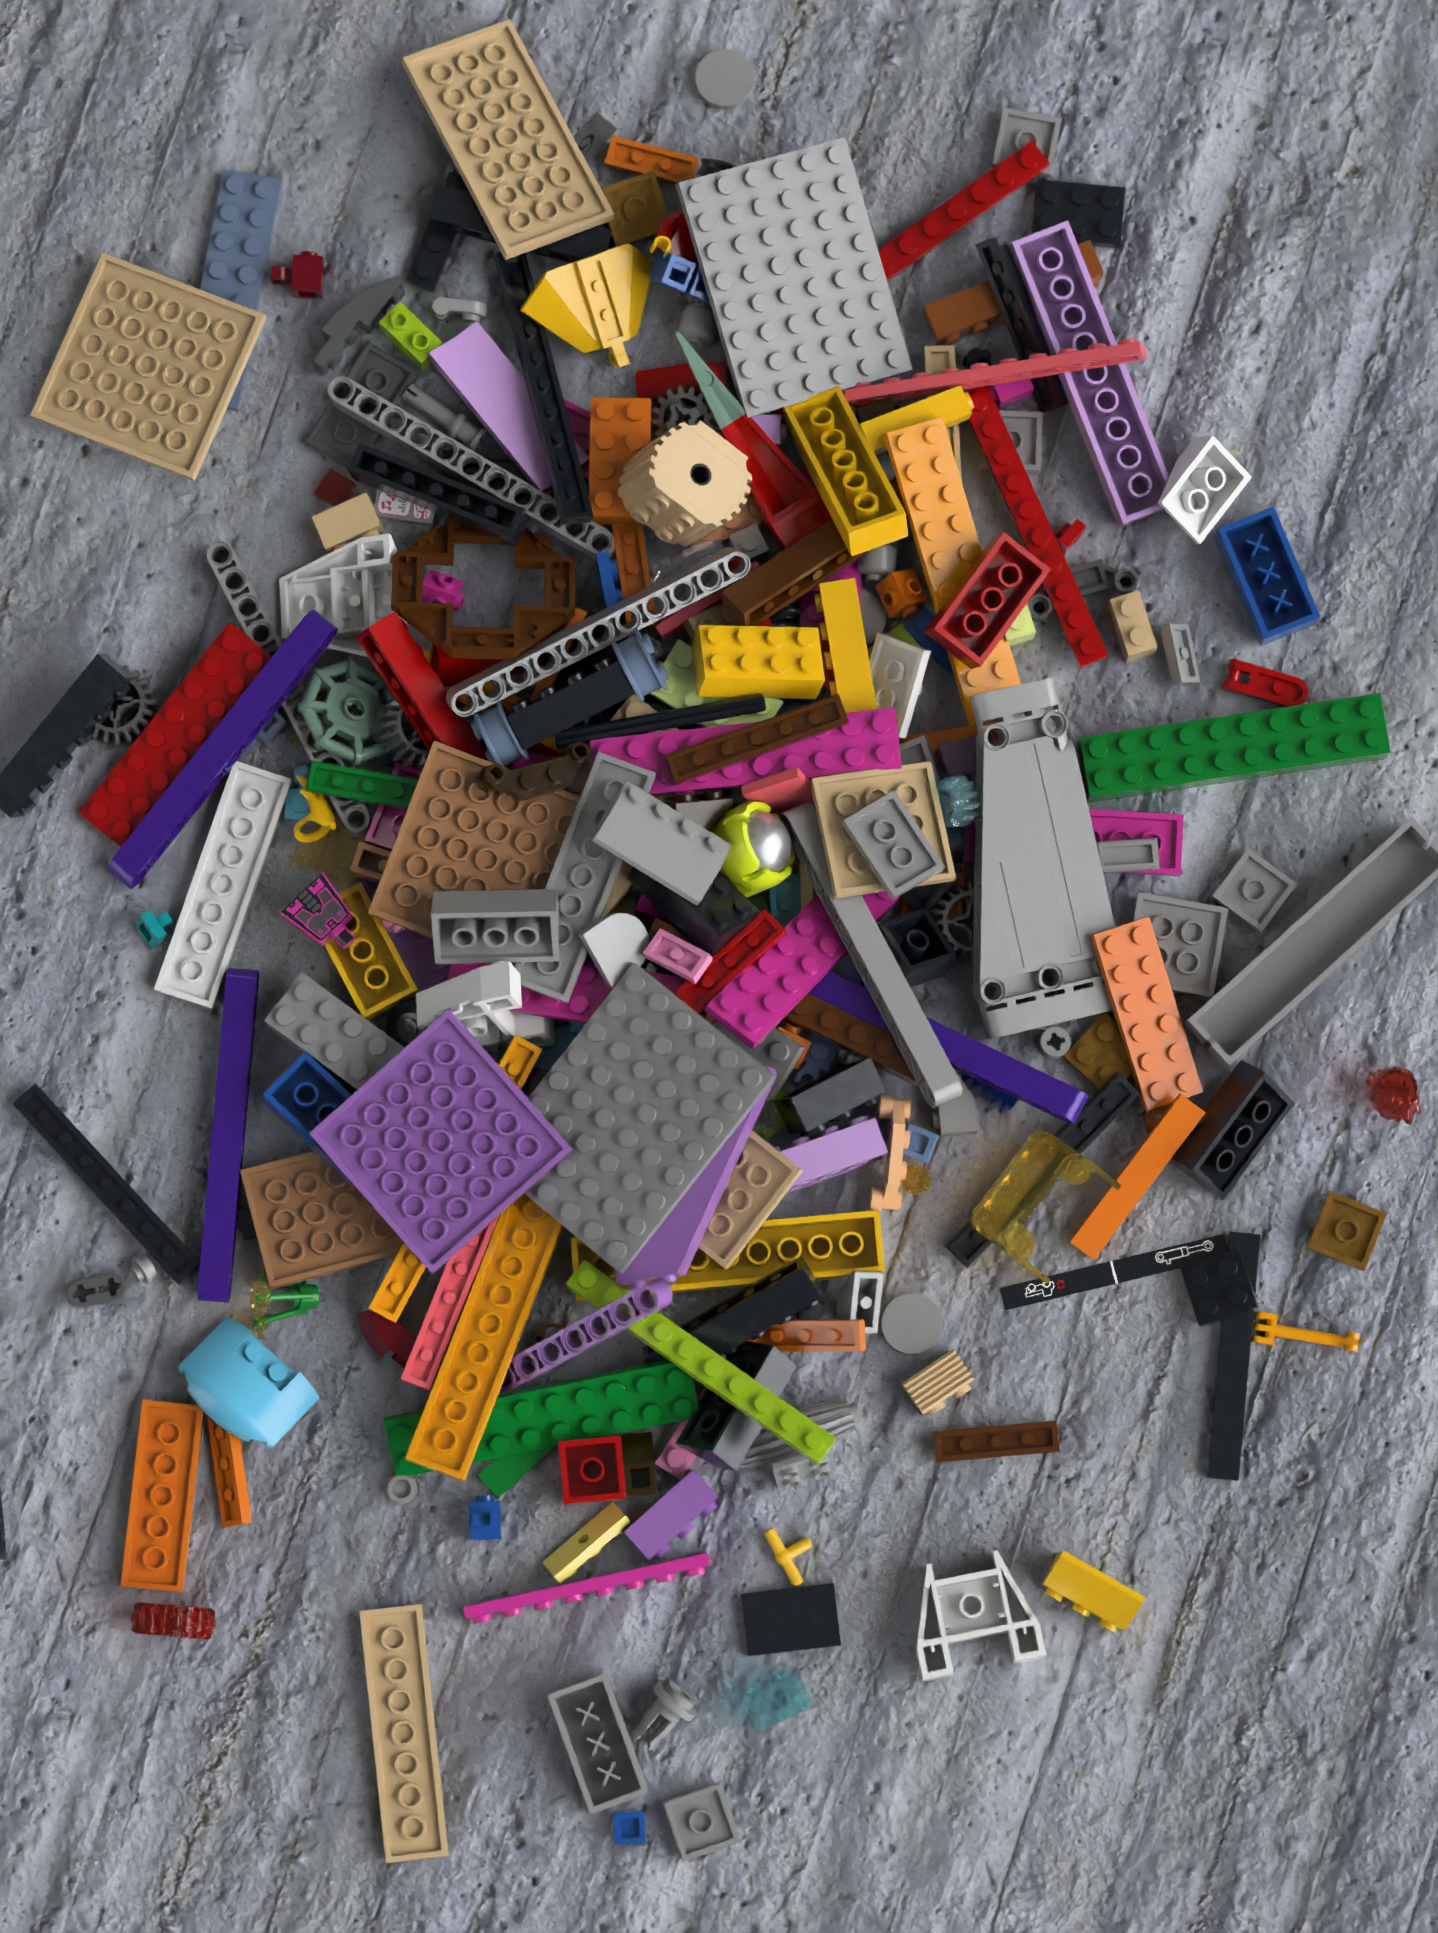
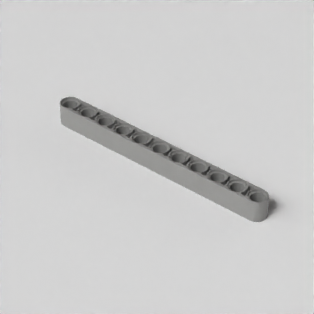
M338 376L329 383L328 394L332 405L338 410L440 470L445 471L469 487L524 508L529 516L530 523L593 560H596V553L608 551L609 558L613 556L615 551L614 538L607 529L593 521L577 523L583 527L582 532L578 535H570L566 530L572 524L562 525L556 500L355 381L344 376ZM340 388H347L351 391L349 396L344 399L337 398L335 393ZM366 403L376 405V409L370 414L360 411L361 407ZM392 418H398L402 421L401 425L396 429H390L386 426L387 422ZM423 433L428 438L422 444H415L412 442L413 436ZM449 448L454 453L449 459H441L437 456L438 452L441 449ZM470 463L477 464L480 467L472 475L466 474L463 471L464 467ZM500 478L504 480L505 485L499 490L490 488L489 484L493 479ZM520 494H528L531 500L528 504L519 505L515 502V498ZM546 509H553L557 512V515L552 520H545L541 517V513ZM598 539H604L609 543V546L603 551L595 550L592 545Z
M225 541L213 542L207 549V560L241 627L252 640H254L258 631L266 630L270 632V636L266 641L255 642L273 656L282 644L234 550ZM227 552L229 553V558L224 563H216L214 557L217 553ZM231 579H242V585L238 589L233 590L227 587ZM247 604L256 606V610L252 615L244 616L241 614L243 606ZM300 681L297 684L296 691L286 698L282 706L310 761L335 762L340 766H344L340 756L321 747L318 749L308 745L309 740L313 737L306 721L301 722L295 719V715L298 712V704L302 702L306 691ZM316 713V715H317V717H318V720H319V722H320V724H321V726H322L324 732H326V729H325V727H324V725H323V723H322V721H321V719H320L318 713ZM329 796L346 831L353 837L360 838L366 836L372 820L365 804L361 801L350 799L339 801L336 797ZM355 815H362L366 820L363 826L353 828L349 825L351 818Z
M724 548L530 647L514 660H503L452 686L446 693V703L455 714L461 717L471 716L611 645L612 641L617 642L634 633L636 629L640 630L743 578L750 570V559L736 548ZM733 556H738L740 560L738 567L729 570L728 561ZM709 569L712 570V579L708 583L702 584V573ZM684 583L686 587L684 594L680 597H674L675 587L678 584ZM658 597L659 603L657 608L647 611L646 605L648 600ZM625 611H631V620L627 624L620 625V615ZM600 624L604 625L603 635L600 638H593L592 631L594 627ZM572 638L577 639L575 650L565 652L566 642ZM549 652V662L544 666H538L537 660L539 655ZM522 666L523 674L521 677L512 680L510 678L511 670L514 667ZM495 680V689L491 693H483L485 682ZM461 694H468L467 704L463 707H456V698Z
M807 802L781 813L780 820L789 831L791 844L926 1101L934 1108L962 1095V1086L862 895L834 899L814 805L811 802Z

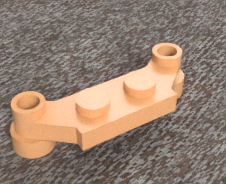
M885 1094L879 1095L880 1100L877 1105V1118L890 1120L883 1187L871 1186L868 1197V1210H879V1212L882 1209L900 1210L902 1192H898L900 1180H905L907 1172V1162L902 1161L903 1149H908L910 1142V1131H905V1118L910 1116L911 1100L894 1099L893 1095Z

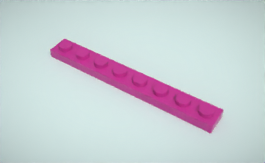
M708 1553L465 1606L463 1607L465 1619H473V1624L491 1621V1614L503 1612L505 1618L522 1614L521 1608L534 1605V1610L536 1611L553 1607L552 1601L564 1598L565 1604L582 1601V1594L595 1592V1596L600 1597L613 1594V1587L625 1585L626 1590L644 1587L643 1581L656 1578L657 1584L675 1580V1573L686 1571L687 1577L705 1573L704 1567L710 1566Z

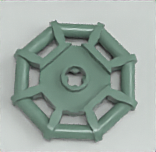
M346 657L345 661L320 669L314 668L309 673L310 680L302 702L298 704V712L303 714L316 742L314 745L318 749L321 747L350 761L351 765L359 766L361 762L383 754L390 755L392 751L384 752L388 746L387 742L379 741L380 737L384 734V732L377 729L379 724L383 722L379 716L385 711V706L380 704L378 692L381 690L386 703L392 700L394 696L380 674L355 662V659L352 657ZM341 674H344L346 677V681L343 683H335L331 679ZM357 676L373 683L374 685L371 686L365 682L358 680ZM320 687L327 691L324 702L315 701ZM352 704L357 706L356 711L360 713V716L351 715L347 707H350ZM316 713L323 714V723L329 728L326 732H324ZM336 734L350 741V748L331 738ZM373 737L377 742L375 745L362 749V742L367 738Z

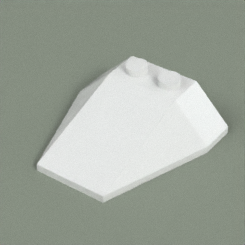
M391 534L361 537L279 578L282 638L287 639L304 616L311 610H315L338 628L336 636L327 647L328 649L368 657L356 636L394 612L391 610L393 555L397 553V549Z

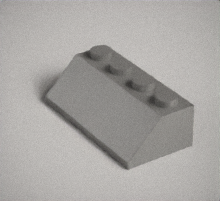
M627 780L609 801L592 839L599 846L696 906L700 903L723 866L731 846L720 837Z
M557 889L433 892L431 921L435 964L493 963L495 961L553 962L560 960Z

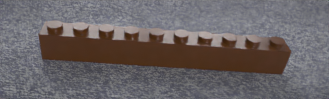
M655 918L648 932L649 943L661 928L692 944L676 927L658 918ZM809 993L782 1019L859 1059L871 1057L875 1067L916 1087L918 1085L891 1034Z

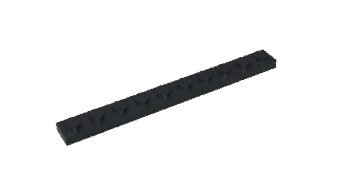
M497 252L494 261L561 523L565 525L591 522L594 516L546 329L520 311L535 288L526 253L505 260L502 253Z

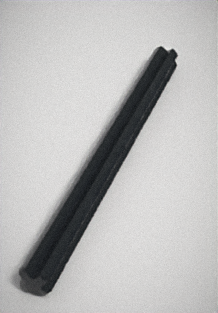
M756 694L568 728L554 735L557 748H564L577 742L586 744L592 740L630 736L763 712L766 710V703L763 694Z

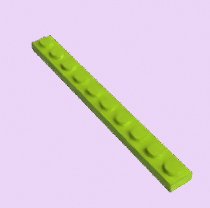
M586 1260L581 1263L566 1283V1288L597 1310L630 1293ZM626 1305V1310L631 1316V1309ZM656 1312L625 1329L817 1466H819L837 1442L835 1436L661 1313Z

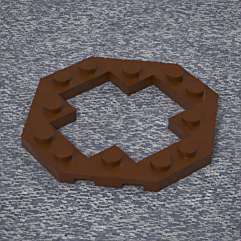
M446 518L445 524L436 530L430 529L417 538L415 544L406 551L401 549L393 555L391 610L396 611L402 619L451 658L514 660L575 616V561L567 555L564 557L553 549L554 545L537 531L532 533L526 527L518 545ZM454 543L514 545V568L544 569V606L514 605L513 629L452 627L453 603L422 602L423 565L453 566Z

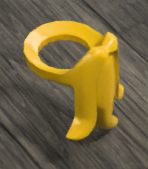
M298 774L296 778L304 787L299 792L306 798L311 813L296 823L293 833L299 842H314L324 837L330 829L333 831L336 829L335 818L330 806L331 800L329 797L325 799L322 794L307 792L306 785L308 779ZM309 821H314L321 825L313 833L304 834L300 832V828Z

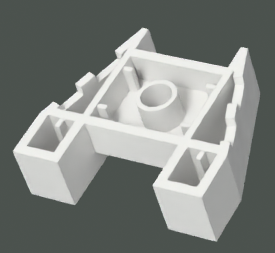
M495 961L491 965L479 967L416 993L418 1028L429 1027L445 1011L450 1009L483 1047H486L488 1053L498 1052V1047L509 1046L515 1035L539 1048L555 1045L554 1019L509 1011L522 1007L520 973L509 961Z
M993 1551L991 1554L994 1569L935 1580L932 1564L926 1565L916 1644V1655L922 1682L953 1676L954 1671L948 1647L950 1643L1007 1632L1014 1664L1046 1656L1040 1624L998 1551Z

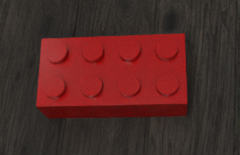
M1005 532L994 535L924 633L970 669L981 667L1051 569Z

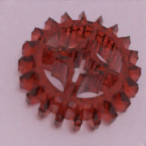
M138 1602L134 1605L133 1613H131V1630L136 1634L208 1640L213 1637L216 1627L215 1611L205 1607Z

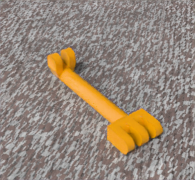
M1260 1311L1255 1313V1318L1267 1320L1266 1325L1254 1323L1253 1330L1265 1332V1337L1252 1336L1251 1342L1272 1346L1276 1336L1342 1347L1344 1351L1358 1352L1360 1333L1347 1332L1345 1336L1277 1324L1278 1314Z

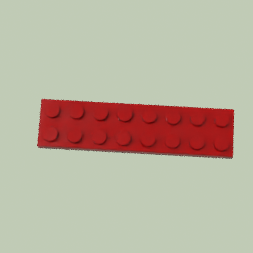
M229 622L78 813L122 847L273 656Z

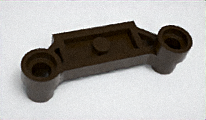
M577 742L563 749L560 757L509 771L499 764L485 766L478 772L476 784L484 792H493L497 789L510 795L515 803L570 789L574 786V776L580 767L585 764L590 750L585 743Z

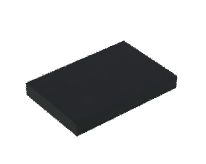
M834 1583L741 1594L748 1656L841 1646Z

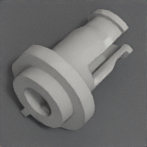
M666 1677L662 1682H658L655 1685L653 1691L658 1698L644 1713L637 1727L634 1726L630 1730L633 1736L639 1739L660 1714L665 1717L647 1739V1747L651 1750H655L657 1742L664 1738L681 1718L692 1721L697 1715L693 1708L695 1704L694 1699L682 1687L674 1683L670 1677Z

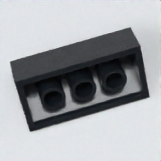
M1240 1060L1203 1111L1206 1113L1171 1160L1185 1174L1216 1197L1224 1200L1295 1103L1266 1072Z
M751 1341L740 1344L735 1352L727 1355L725 1358L778 1397H780L784 1388L791 1381V1377L797 1368V1365L775 1346ZM707 1388L699 1402V1408L690 1417L676 1444L716 1467L737 1471L744 1462L754 1440L759 1436L762 1426Z

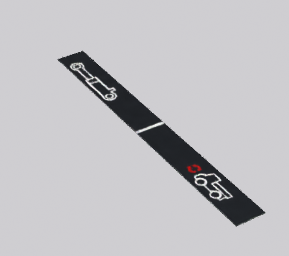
M1222 1234L1002 1287L1000 1291L1006 1311L1179 1269L1227 1252L1224 1235Z

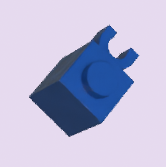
M494 1495L475 1496V1502H469L471 1541L502 1539L501 1502L494 1501Z

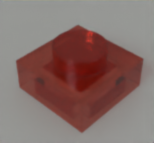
M330 468L314 494L334 507L349 499L356 488V483Z

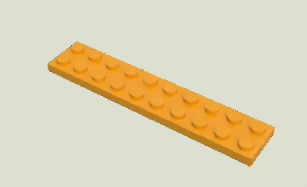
M943 417L883 434L936 614L982 552ZM1005 636L1002 637L983 665L974 669H970L947 651L969 726L976 725L969 696L1021 684L1009 642L1006 643Z
M525 1193L500 1214L405 1457L406 1461L464 1482L564 1227Z

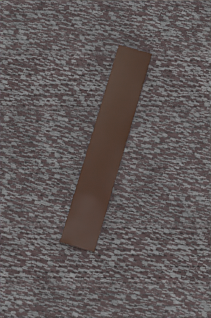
M837 694L673 752L664 757L674 785L677 786L849 724L840 696Z

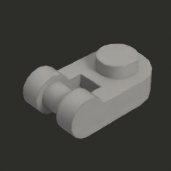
M439 297L432 304L433 315L440 321L448 319L449 316L462 317L461 321L475 323L478 321L479 323L480 319L486 317L487 304L472 300Z

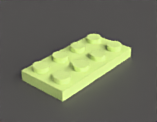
M679 639L663 663L669 675V680L665 681L668 689L664 690L661 687L649 693L673 709L735 698L697 696L692 647ZM765 698L766 710L763 712L698 724L706 728L761 722L775 717L783 705V701L778 698Z

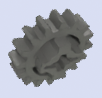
M684 384L678 386V393L673 388L668 389L667 395L669 398L660 396L658 401L662 406H655L653 408V412L659 414V417L652 420V424L660 425V429L656 432L657 436L683 423L679 417L688 413L691 419L688 422H684L689 426L696 424L703 414L704 423L713 430L718 426L715 422H712L714 417L703 394H696V386L694 385L689 391H686ZM682 398L693 400L697 405L688 404ZM669 405H671L672 414L670 420L667 421L666 413Z

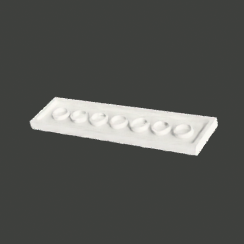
M238 761L232 766L155 984V991L211 1010L214 1009L281 817L289 788H291L292 779Z

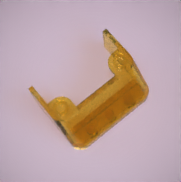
M1037 1131L1029 1137L971 1215V1225L986 1240L1034 1277L1047 1284L1050 1279L1027 1262V1259L1035 1249L1034 1236L1023 1227L1030 1215L1059 1177L1069 1184L1081 1185L1093 1174L1106 1185L1116 1190H1119L1122 1185L1055 1135L1047 1131Z

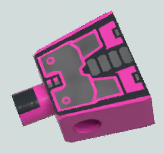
M324 873L320 874L280 912L285 921L321 947L332 938L344 950L356 938L345 926L353 916Z

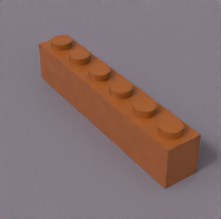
M1087 240L1078 244L1093 285L1096 287L1100 284L1099 281L1102 280L1104 271L1091 241ZM989 280L924 306L922 313L936 346L943 343L944 345H953L962 339L961 336L971 332L973 335L981 334L989 329L988 325L998 321L1000 324H1005Z

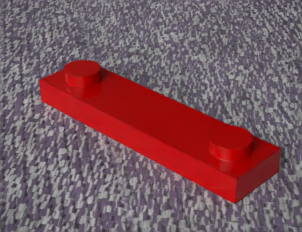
M766 909L763 910L712 957L713 960L696 984L687 980L674 992L675 995L700 1014L735 977L756 963L787 934L786 930Z

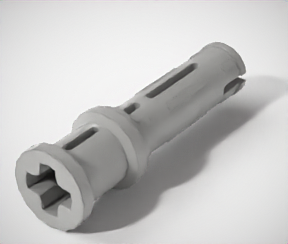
M411 384L408 387L410 392H404L402 400L408 402L447 429L449 437L459 439L469 446L470 450L476 452L487 438L488 431L486 429H479L473 425L464 414L456 415L417 388L416 385Z

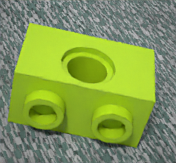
M401 301L379 321L381 332L422 372L433 364L430 361L429 352L443 345V342Z

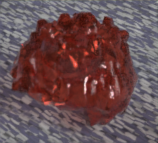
M1399 1066L1387 1067L1384 1070L1378 1069L1377 1073L1370 1076L1371 1079L1366 1081L1370 1089L1368 1092L1370 1096L1369 1101L1372 1103L1373 1108L1386 1119H1395L1396 1122H1400L1403 1119L1406 1124H1412L1415 1113H1421L1420 1096L1417 1092L1418 1085L1414 1074L1408 1069Z

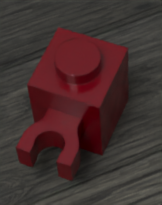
M302 251L300 255L293 254L292 268L271 266L272 284H291L293 298L323 299L325 274L323 256H318V253L313 251Z

